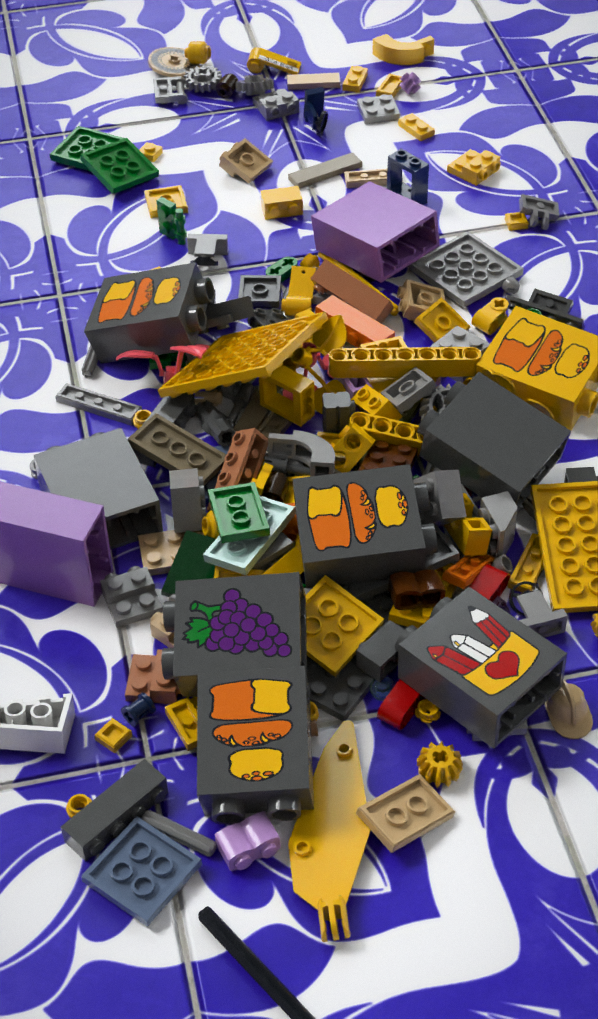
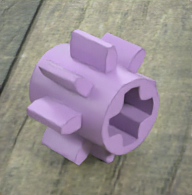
M406 72L400 78L402 81L400 87L407 94L411 91L415 94L421 88L419 85L421 80L414 72L410 75Z

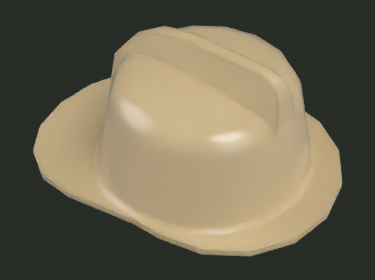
M563 680V686L544 703L551 724L558 734L568 739H580L591 731L593 726L592 715L585 700L584 692L580 687Z

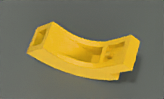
M385 34L373 38L372 54L390 64L414 65L423 63L424 57L434 54V38L428 36L414 42H400Z

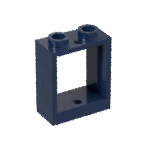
M403 149L390 154L387 160V189L422 205L426 204L429 164ZM403 169L412 174L411 186L402 182Z

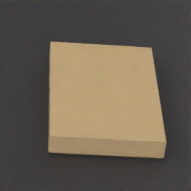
M418 774L358 807L356 814L384 846L393 853L452 819L455 811L421 774Z

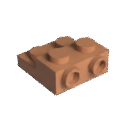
M157 649L156 656L133 654L125 691L126 701L134 702L138 699L140 693H145L151 698L153 703L173 704L177 702L178 695L181 692L174 679L165 680L163 677L161 664L162 650Z

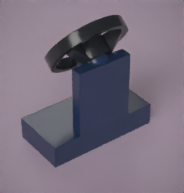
M323 87L305 90L304 101L305 122L309 121L312 130H317L316 135L320 137L324 133L328 120V111H323L325 95Z

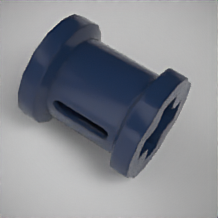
M140 693L137 700L129 706L125 705L121 708L123 717L133 727L138 725L139 720L148 713L153 714L156 711L153 701L145 693Z

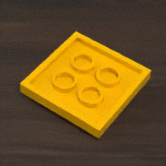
M324 575L306 595L307 656L335 677L355 656L359 645L372 637L375 630L384 624V618Z

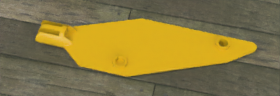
M345 720L341 723L323 748L313 775L314 809L301 810V816L296 820L288 841L293 891L318 910L322 942H328L326 921H330L334 941L340 940L337 920L341 918L345 939L351 936L346 905L371 832L356 814L358 807L366 803L354 723L350 720Z

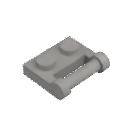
M183 77L153 78L156 104H167L169 102L185 104L187 102ZM172 86L177 87V93H172Z

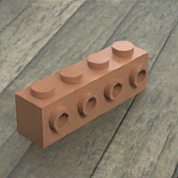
M326 259L310 278L315 285L313 288L320 294L333 295L381 324L394 309L389 299Z
M256 428L236 431L228 454L225 456V462L218 475L215 488L251 483L252 478L256 479L268 447V438ZM210 502L207 507L208 512L212 510Z

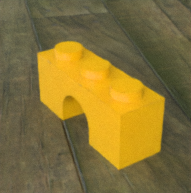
M463 493L467 517L446 524L444 527L464 556L486 555L492 529L483 517L472 518L474 504L467 494Z

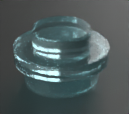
M387 676L381 682L372 679L369 685L370 693L375 699L384 701L395 686V683Z

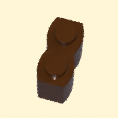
M422 570L416 573L398 572L389 576L388 590L395 609L412 610L419 606L434 608L445 597L446 590L439 572L436 570Z

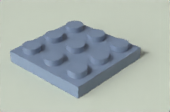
M136 816L81 875L82 882L148 927L202 866V859Z

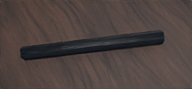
M206 906L198 913L199 921L291 1019H316L211 907Z

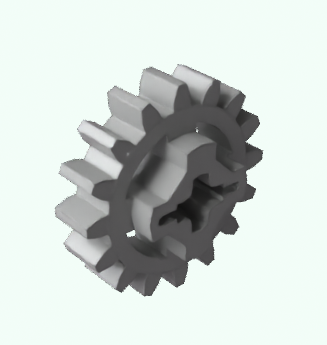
M202 65L201 68L195 66L194 69L190 68V72L186 71V75H184L185 87H189V90L194 89L195 92L201 91L202 93L205 91L211 92L212 89L216 90V85L222 79L221 71H217V68L212 69L211 66L205 67V65Z
M263 74L244 76L245 80L235 82L236 91L246 92L247 95L265 93V90L274 88V80L272 78H264Z

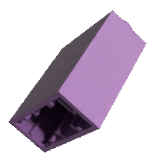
M370 181L311 215L317 251L381 283L440 246L437 211Z
M0 481V583L95 607L102 594L100 580L114 572L103 505Z

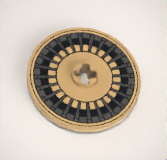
M178 47L159 48L151 52L148 57L150 68L156 73L168 77H184L186 71L190 72V68L194 69L195 66H200V64H191L188 58L185 57V49Z

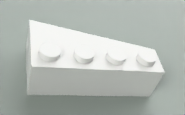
M73 693L63 694V698L50 699L49 695L40 696L38 701L23 702V698L12 699V702L8 704H1L0 749L65 754L75 718Z

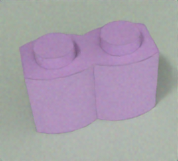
M266 812L253 814L242 822L229 825L214 834L216 846L230 871L244 870L255 859L270 858L281 848L280 837Z

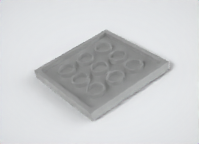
M469 231L442 244L409 265V269L432 286L444 289V294L463 308L502 287L503 282L508 277L513 276L515 279L523 275L524 269Z

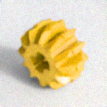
M443 741L437 746L430 742L428 748L422 747L420 756L417 758L418 774H421L429 784L434 782L437 789L441 783L449 787L451 781H457L463 769L460 751H454L453 744L447 747L444 746Z

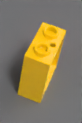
M282 365L272 371L273 374L266 379L259 378L260 405L301 427L315 415L314 381ZM276 385L293 393V401L277 393Z

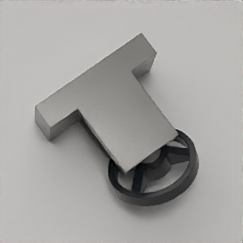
M188 233V254H194V257H198L195 260H191L190 263L196 262L197 265L218 266V261H214L210 257L228 255V235Z
M524 581L516 584L509 593L511 608L515 613L526 616L525 619L519 621L544 638L566 631L568 615L564 609L551 611L539 586L533 582ZM523 584L534 587L532 591H525L521 594L514 593L515 589ZM513 597L517 599L524 613L520 612L515 607L513 603Z

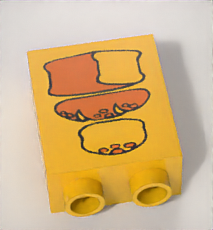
M515 306L476 364V374L478 372L481 373L487 367L496 373L504 375L515 385L513 394L524 401L533 399L544 404L551 410L556 422L572 430L581 415L587 418L592 416L598 403V392H595L598 388V335Z

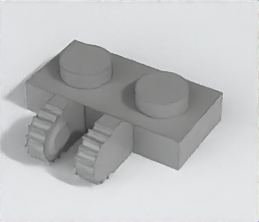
M525 194L520 196V213L530 215L529 223L531 227H536L538 217L542 218L541 229L544 230L548 228L550 220L557 221L559 217L558 202Z

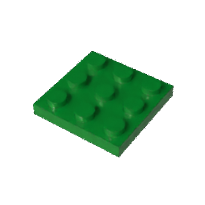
M77 126L50 153V160L90 171L80 160L81 154L124 139V137Z
M128 138L81 154L80 160L112 194L159 177V170Z

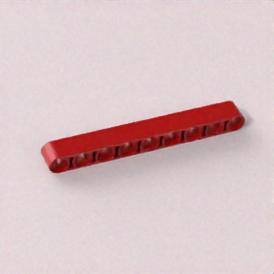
M486 564L469 587L495 604L506 589L510 574ZM399 679L380 705L377 719L399 730H403L415 714L418 703L426 698Z

